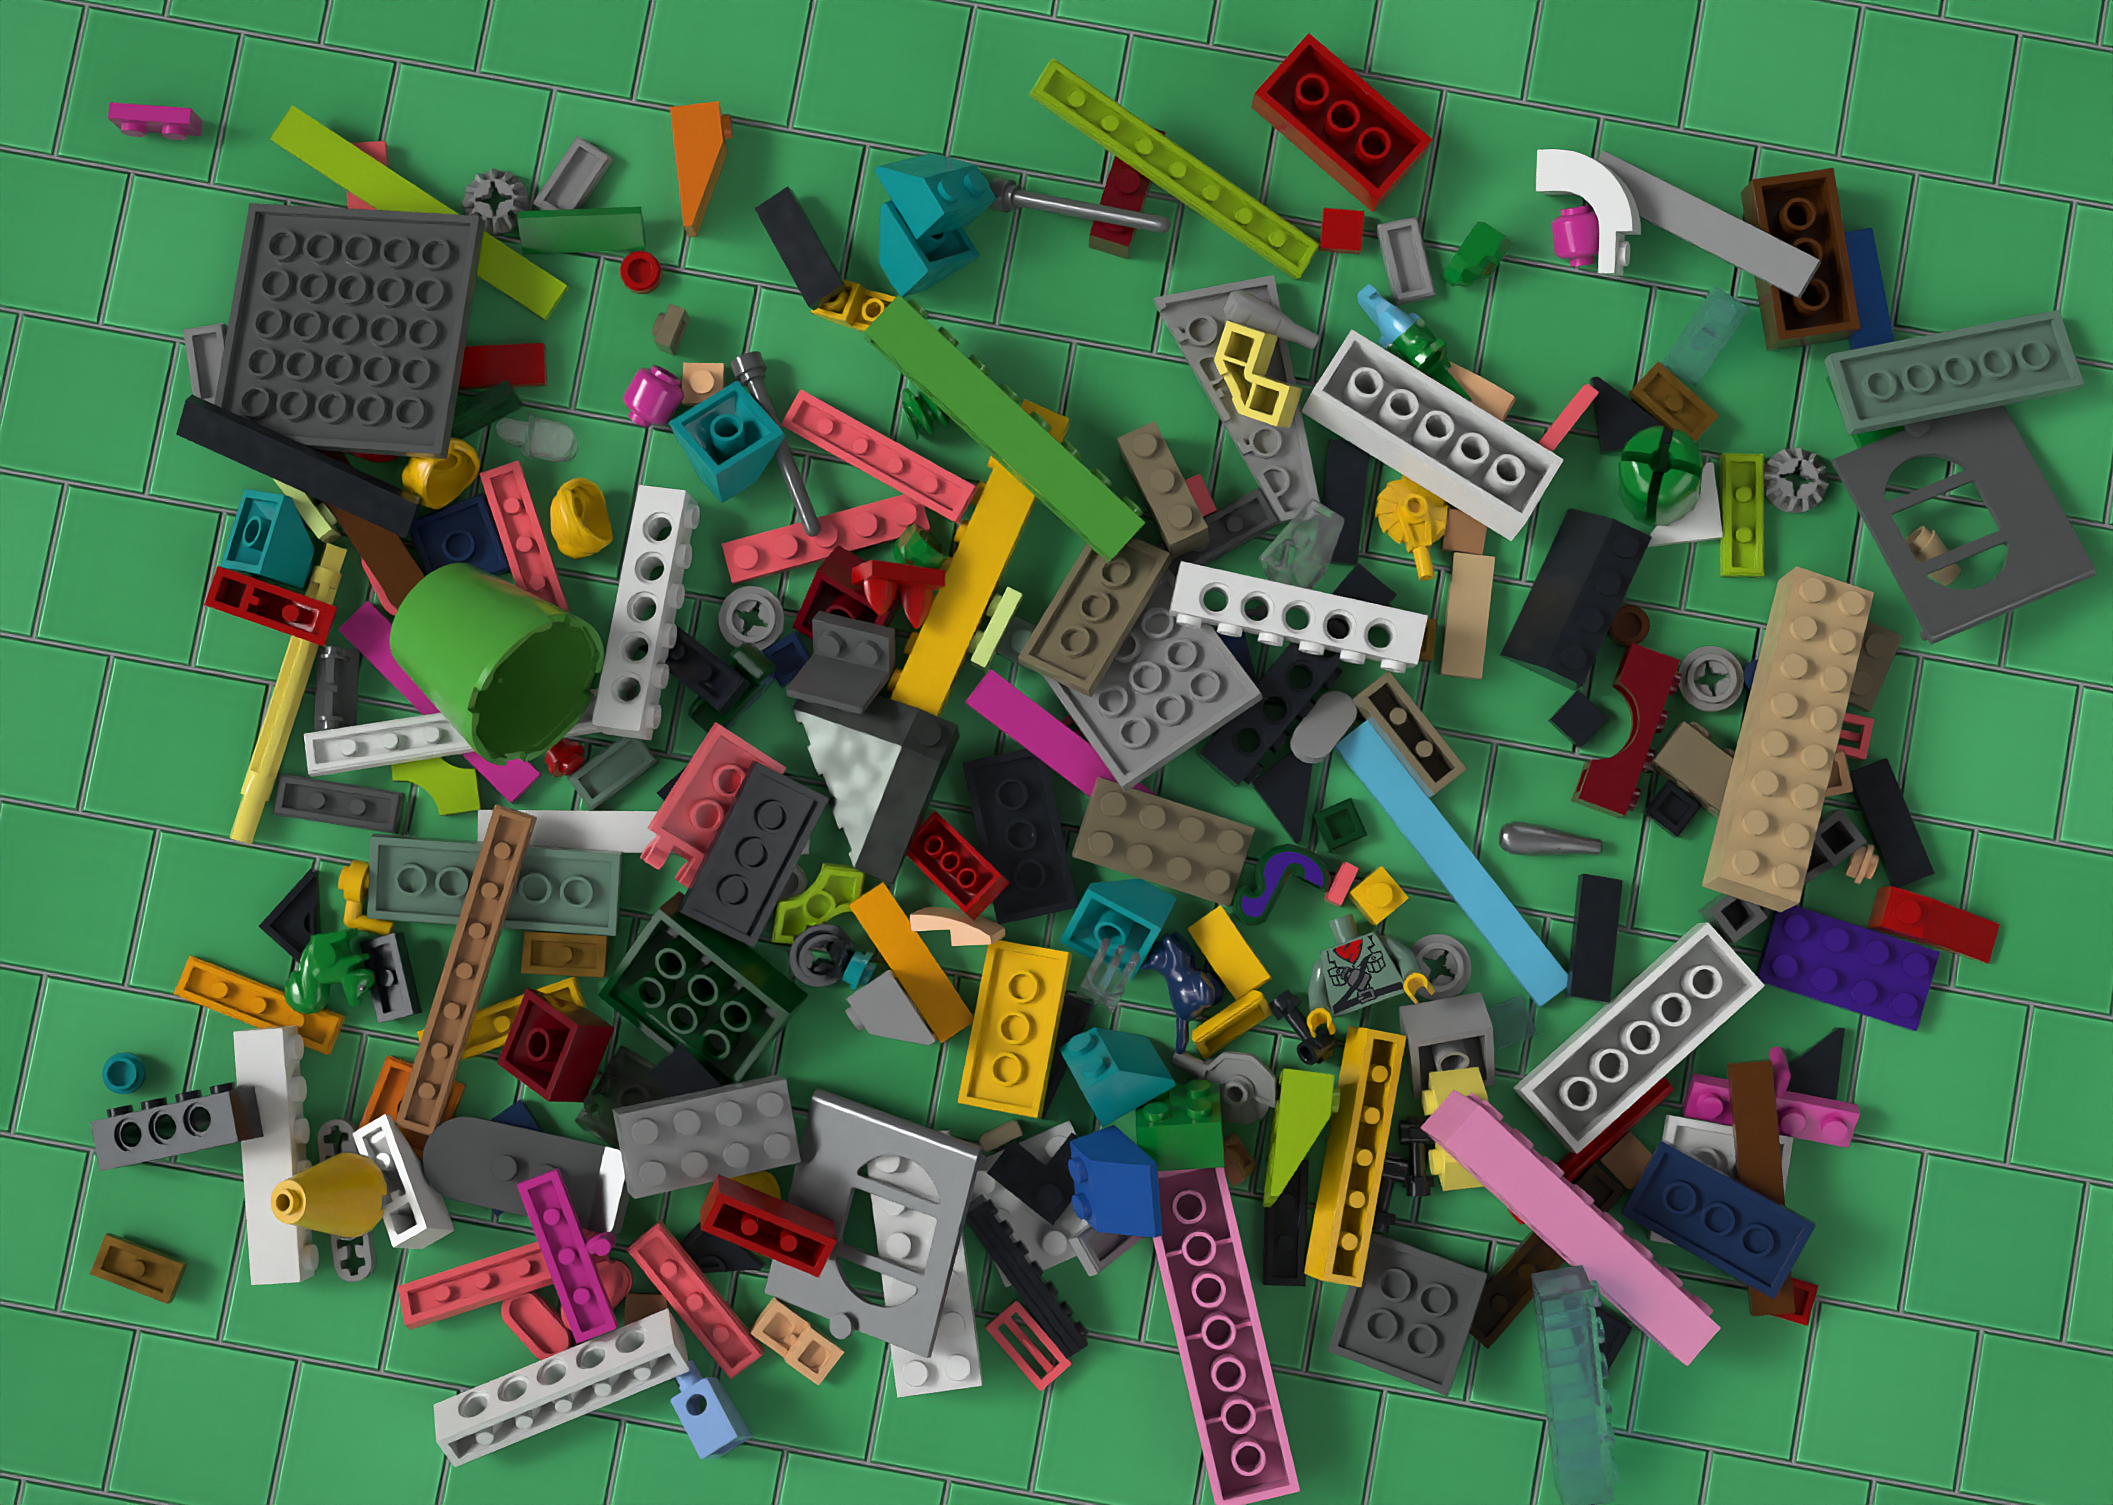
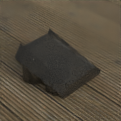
M620 1046L615 1056L607 1064L606 1070L596 1087L584 1099L583 1108L575 1122L584 1132L592 1134L612 1147L619 1148L613 1109L673 1096L650 1074L649 1071L655 1064L625 1046Z

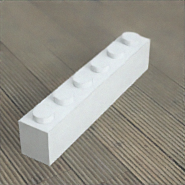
M297 1025L235 1031L233 1035L237 1090L255 1087L264 1137L241 1141L251 1285L301 1282L315 1276V1270L319 1262L317 1246L312 1242V1230L279 1221L271 1208V1195L274 1188L280 1182L312 1167L311 1162L306 1158V1143L309 1141L310 1128L308 1120L303 1116V1101L306 1099L307 1086L304 1077L300 1074V1059H302L304 1053L303 1039L298 1034Z

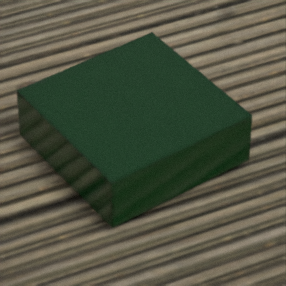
M1351 798L1312 814L1328 852L1367 836Z

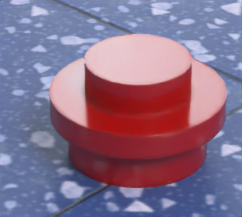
M568 738L561 739L548 750L544 761L549 766L548 771L554 777L571 775L579 769L583 762L584 748L577 741L571 742Z

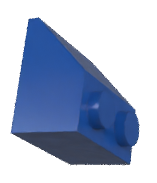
M1115 1125L1070 1141L1072 1159L1069 1160L1068 1167L1074 1180L1075 1195L1072 1196V1205L1076 1215L1088 1222L1097 1232L1153 1238L1163 1235L1157 1163Z

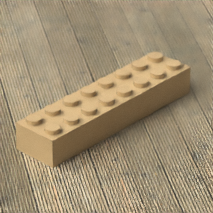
M1798 566L1778 580L1702 887L1778 912L1799 904L1874 592Z

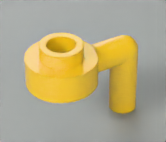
M354 859L350 866L345 865L343 867L338 882V889L343 890L344 899L347 900L343 918L345 926L348 928H358L359 931L381 936L392 934L395 926L394 921L367 918V915L362 914L363 903L368 896L369 862Z

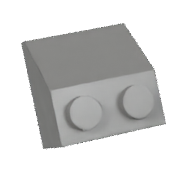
M892 970L886 971L846 998L851 1007L846 1009L845 1012L858 1031L866 1028L868 1033L872 1035L928 1046L939 1040Z
M1481 992L1399 1007L1401 1035L1406 1036L1404 1054L1413 1099L1422 1098V1090H1428L1429 1072L1479 1067L1484 1086L1495 1085L1493 1026Z

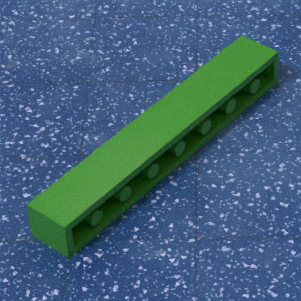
M898 295L864 331V339L1101 558L1109 563L1145 524L1140 518L1143 514L1142 510L1128 497L1125 496L1122 500L1109 489L1112 486L1111 481L1098 469L1094 468L1090 472L1078 460L1082 456L1069 442L1063 440L1059 443L1048 433L1051 429L1050 425L1034 411L1030 415L1027 414L1018 405L1020 398L1011 388L1004 383L998 387L988 378L987 375L990 371L984 363L974 355L967 358L956 348L959 345L958 340L942 326L936 330L926 320L929 315L919 303L912 298L906 302Z

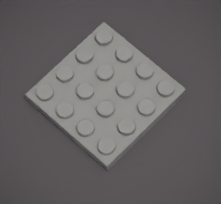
M1169 569L1165 572L1092 697L1042 675L1124 792L1263 699L1261 692L1210 624L1201 623V628L1186 627L1176 623L1177 617L1169 615L1176 578Z

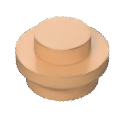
M1867 844L1866 847L1861 846L1849 858L1845 875L1854 878L1853 882L1860 885L1863 878L1871 880L1876 870L1879 856L1873 854L1874 846L1871 844Z

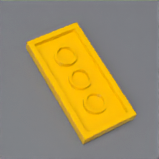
M1001 940L988 944L957 1103L1041 1119L1072 960L1071 953Z

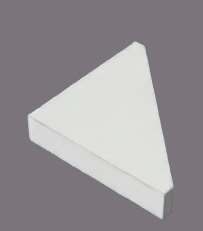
M1713 462L1706 463L1703 466L1701 494L1694 510L1687 513L1682 519L1671 522L1668 526H1656L1649 535L1652 538L1648 547L1716 540L1723 537Z

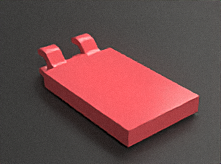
M715 722L647 827L657 836L646 846L640 858L660 870L672 850L688 860L678 871L675 880L689 888L752 761L754 760L782 775L787 767Z

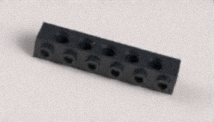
M1359 563L1332 593V595L1391 608L1394 607L1390 605V602L1397 595ZM1331 618L1327 622V631L1330 636L1336 639H1343L1347 636L1348 627L1342 619ZM1291 642L1256 685L1263 699L1220 727L1197 756L1234 787L1238 786L1241 781L1249 785L1264 767L1258 761L1266 751L1270 749L1273 753H1276L1290 736L1285 729L1291 721L1297 718L1301 722L1316 705V702L1311 699L1321 686L1328 690L1343 671L1337 667L1342 661L1339 659L1340 653L1335 652L1333 657L1309 654L1299 651L1300 644ZM1300 667L1308 672L1310 683L1307 688L1298 689L1290 683L1289 673L1292 668ZM1276 699L1281 702L1284 714L1280 720L1272 721L1264 715L1263 704L1265 700ZM1249 730L1256 735L1258 744L1254 752L1246 753L1238 748L1236 737L1240 731Z

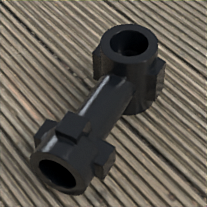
M1288 989L1269 1003L1273 1009L1272 1013L1277 1020L1285 1018L1302 1040L1297 1046V1054L1301 1061L1307 1065L1321 1064L1334 1054L1333 1050L1337 1046V1040L1334 1034L1330 1035L1329 1030L1326 1028H1320L1315 1031L1316 1038L1312 1037L1307 1025V1019L1297 1008L1302 1002L1296 994L1293 995Z
M1425 1116L1407 1117V1120H1399L1398 1124L1400 1145H1409V1176L1405 1177L1402 1187L1406 1188V1196H1431V1187H1435L1434 1176L1426 1175L1425 1145H1434L1435 1141L1420 1128L1426 1122Z
M1387 1151L1385 1153L1372 1230L1389 1233L1390 1225L1395 1223L1396 1215L1389 1213L1394 1182L1404 1183L1408 1166V1159L1400 1158V1154Z

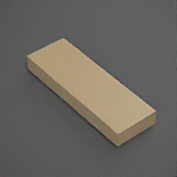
M1458 552L1452 554L1439 672L1441 676L1474 680L1482 679L1495 557Z

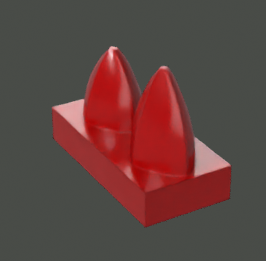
M870 560L852 568V584L864 587L868 603L878 616H882L891 607L896 592L900 591L905 614L912 626L918 629L924 623L932 606L933 591L945 587V570Z

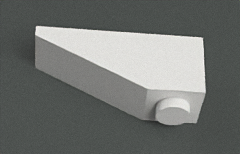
M385 1114L352 1133L360 1156L371 1158L382 1171L386 1182L387 1196H382L380 1210L385 1209L382 1218L393 1247L423 1249L455 1231L442 1195L429 1183L421 1161L398 1126L395 1125L391 1115Z

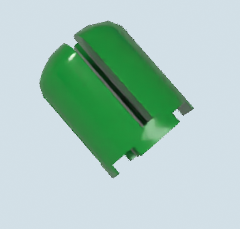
M1651 426L1638 431L1625 443L1621 452L1618 495L1621 497L1624 507L1633 515V518L1649 526H1668L1671 522L1682 519L1687 513L1694 510L1701 494L1702 454L1697 443L1686 432L1677 428L1674 429L1670 445L1664 444L1665 426ZM1657 475H1662L1659 495H1655L1652 493L1653 479H1656Z

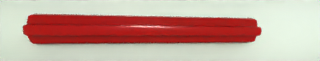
M1662 1077L1578 1154L1569 1152L1556 1164L1564 1172L1563 1177L1570 1182L1576 1179L1673 1091L1670 1082L1665 1077ZM1508 1209L1510 1215L1519 1224H1525L1511 1210Z

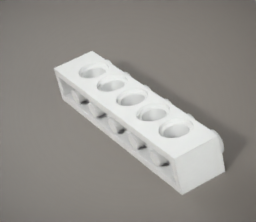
M643 485L638 487L591 724L603 734L652 740L653 729H657L660 724L661 706L659 705L661 689L667 686L669 679V666L665 664V661L668 657L669 648L672 649L677 638V627L674 621L677 609H680L684 602L685 590L682 584L684 569H688L691 564L692 547L690 545L692 529L697 528L700 519L699 506L686 490ZM672 526L671 534L665 540L657 541L659 532L665 527ZM658 566H664L663 574L658 579L650 581L652 570ZM656 605L654 616L649 620L642 621L644 610L649 606ZM643 645H648L647 655L641 660L634 661L636 650ZM635 685H640L641 689L638 697L632 701H627L626 695L628 690Z
M1183 561L1179 565L1169 615L1177 617L1176 623L1182 626L1201 628V623L1218 626V633L1232 637H1241L1242 632L1259 635L1258 642L1273 646H1282L1283 640L1300 644L1299 651L1323 655L1324 650L1340 653L1339 659L1342 661L1364 664L1365 659L1381 662V669L1396 673H1405L1406 668L1412 669L1418 665L1428 615ZM1210 591L1221 593L1226 600L1225 609L1219 612L1210 611L1204 605V595ZM1251 600L1262 602L1267 610L1266 618L1261 621H1254L1248 618L1244 609L1245 603ZM1299 609L1304 612L1307 617L1306 628L1295 630L1289 627L1286 622L1287 611ZM1339 618L1346 623L1348 633L1345 638L1336 639L1330 636L1327 631L1329 619ZM1380 627L1387 632L1389 640L1386 647L1377 648L1369 642L1368 631L1370 628Z
M667 1308L434 1404L436 1442L452 1465L457 1467L689 1372L690 1367L684 1334Z

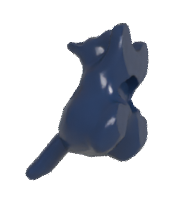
M1176 931L1172 935L1166 933L1162 940L1154 942L1148 954V959L1141 965V968L1143 970H1155L1165 978L1171 1004L1176 1013L1175 1050L1177 1054H1183L1189 1042V1022L1201 1016L1210 1006L1219 1004L1223 998L1224 989L1222 981L1213 971L1196 967L1192 947Z

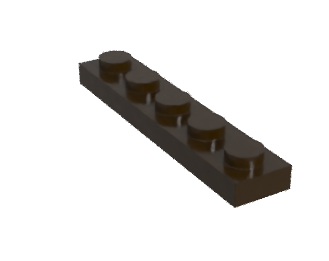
M1592 1163L1573 1183V1185H1578L1594 1199L1593 1204L1603 1213L1604 1211L1608 1213L1626 1192L1595 1163ZM1532 1230L1486 1283L1470 1334L1487 1349L1490 1348L1565 1262L1559 1254Z

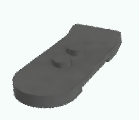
M474 1116L457 1117L442 1123L432 1132L425 1144L423 1152L425 1175L431 1186L438 1193L449 1199L528 1216L517 1184L559 1167L582 1229L597 1233L612 1232L614 1235L619 1234L622 1229L630 1194L627 1192L619 1148Z

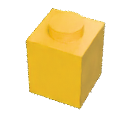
M1383 866L1373 870L1350 889L1346 895L1371 926L1380 923L1409 899Z

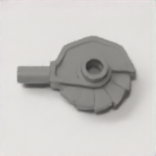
M1227 1051L1221 1053L1214 1060L1208 1059L1204 1062L1186 1052L1183 1054L1175 1052L1171 1061L1172 1065L1197 1076V1080L1219 1082L1221 1116L1225 1117L1227 1122H1243L1244 1125H1247L1258 1118L1262 1120L1270 1107L1275 1109L1277 1102L1276 1076L1255 1054Z

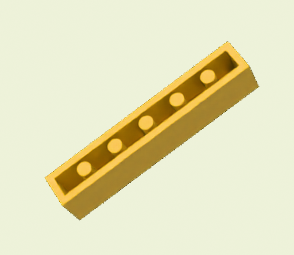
M1348 1025L1337 1086L1341 1090L1338 1113H1334L1331 1120L1304 1274L1319 1280L1362 1287L1406 1041V1036Z

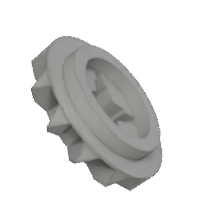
M492 168L488 172L477 173L475 179L465 186L466 192L462 201L466 215L480 216L485 221L484 231L487 233L502 234L513 230L518 226V212L528 211L529 198L524 184L510 171L506 172ZM494 186L501 197L507 198L505 202L499 203L498 210H496L497 216H495L492 207L488 203L482 202L485 199L491 198Z
M1802 447L1783 449L1772 456L1764 467V493L1771 504L1782 511L1789 513L1808 511L1823 500L1829 485L1826 475L1827 467L1822 465L1817 454L1803 450ZM1798 466L1800 477L1806 478V481L1811 482L1800 485L1794 494L1792 482L1786 481V478L1779 477L1791 475Z
M757 586L742 587L729 594L723 601L718 616L720 631L732 646L737 648L743 643L752 642L759 650L771 646L782 634L785 619L783 608L776 596L770 591ZM760 603L758 617L767 627L753 626L744 635L746 622L736 612L751 614L753 609H756Z
M1704 646L1695 649L1686 655L1677 669L1678 672L1682 673L1678 688L1684 697V702L1691 704L1698 711L1717 712L1732 705L1741 694L1744 683L1742 667L1736 657L1723 648ZM1706 666L1711 674L1726 676V678L1714 684V691H1709V687L1705 684L1694 683L1699 677L1705 675L1704 668Z
M1433 934L1420 938L1410 948L1427 980L1430 978L1431 969L1426 966L1422 958L1437 960L1444 952L1447 953L1444 957L1443 966L1453 975L1452 978L1448 975H1437L1430 982L1434 987V994L1431 995L1425 987H1421L1416 991L1421 997L1429 1000L1451 998L1458 995L1465 988L1471 974V961L1466 949L1459 941L1447 935Z

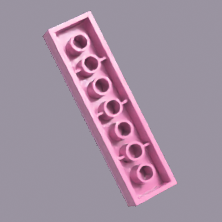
M1453 1090L1420 1128L1654 1343L1688 1366L1721 1328L1709 1317L1713 1313V1309L1697 1295H1692L1683 1287L1684 1283L1673 1272L1653 1260L1654 1255L1636 1239L1632 1240L1623 1232L1625 1228L1605 1211L1603 1213L1593 1204L1594 1199L1578 1185H1573L1563 1177L1564 1172L1549 1158L1541 1156L1532 1148L1534 1144L1516 1128L1512 1129L1502 1120L1504 1116L1486 1100L1482 1101L1472 1092L1466 1097Z
M1224 1167L1158 1171L1163 1235L1156 1238L1152 1237L1214 1503L1215 1505H1245L1300 1492Z

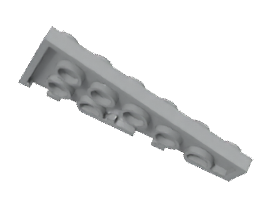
M1274 275L1153 298V303L1258 486L1261 487L1280 520V524L1321 516L1322 511L1300 402H1298L1290 428L1276 427L1241 415L1232 401L1233 396L1224 377L1220 375L1214 362L1226 321H1230L1226 318L1223 308L1231 292L1243 290L1251 293L1281 312ZM1277 338L1265 376L1296 386L1287 340Z

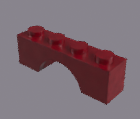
M1635 643L1625 648L1612 687L1622 695L1629 707L1631 714L1629 737L1622 749L1614 756L1606 759H1592L1584 763L1571 800L1572 802L1616 818L1626 816L1627 810L1630 812L1634 811L1641 793V789L1636 787L1640 773H1647L1654 757L1655 750L1650 749L1654 733L1660 734L1668 717V711L1663 710L1667 696L1675 694L1681 680L1682 673L1677 671L1679 659Z

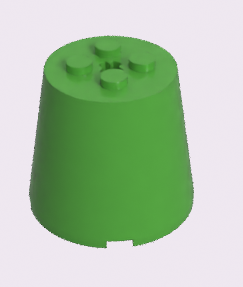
M469 563L449 564L438 568L424 577L409 592L400 605L390 632V649L397 664L473 750L486 761L499 766H506L507 761L518 758L523 762H527L540 756L557 744L574 727L586 711L594 696L589 691L595 673L602 672L604 653L602 641L598 632L588 622Z

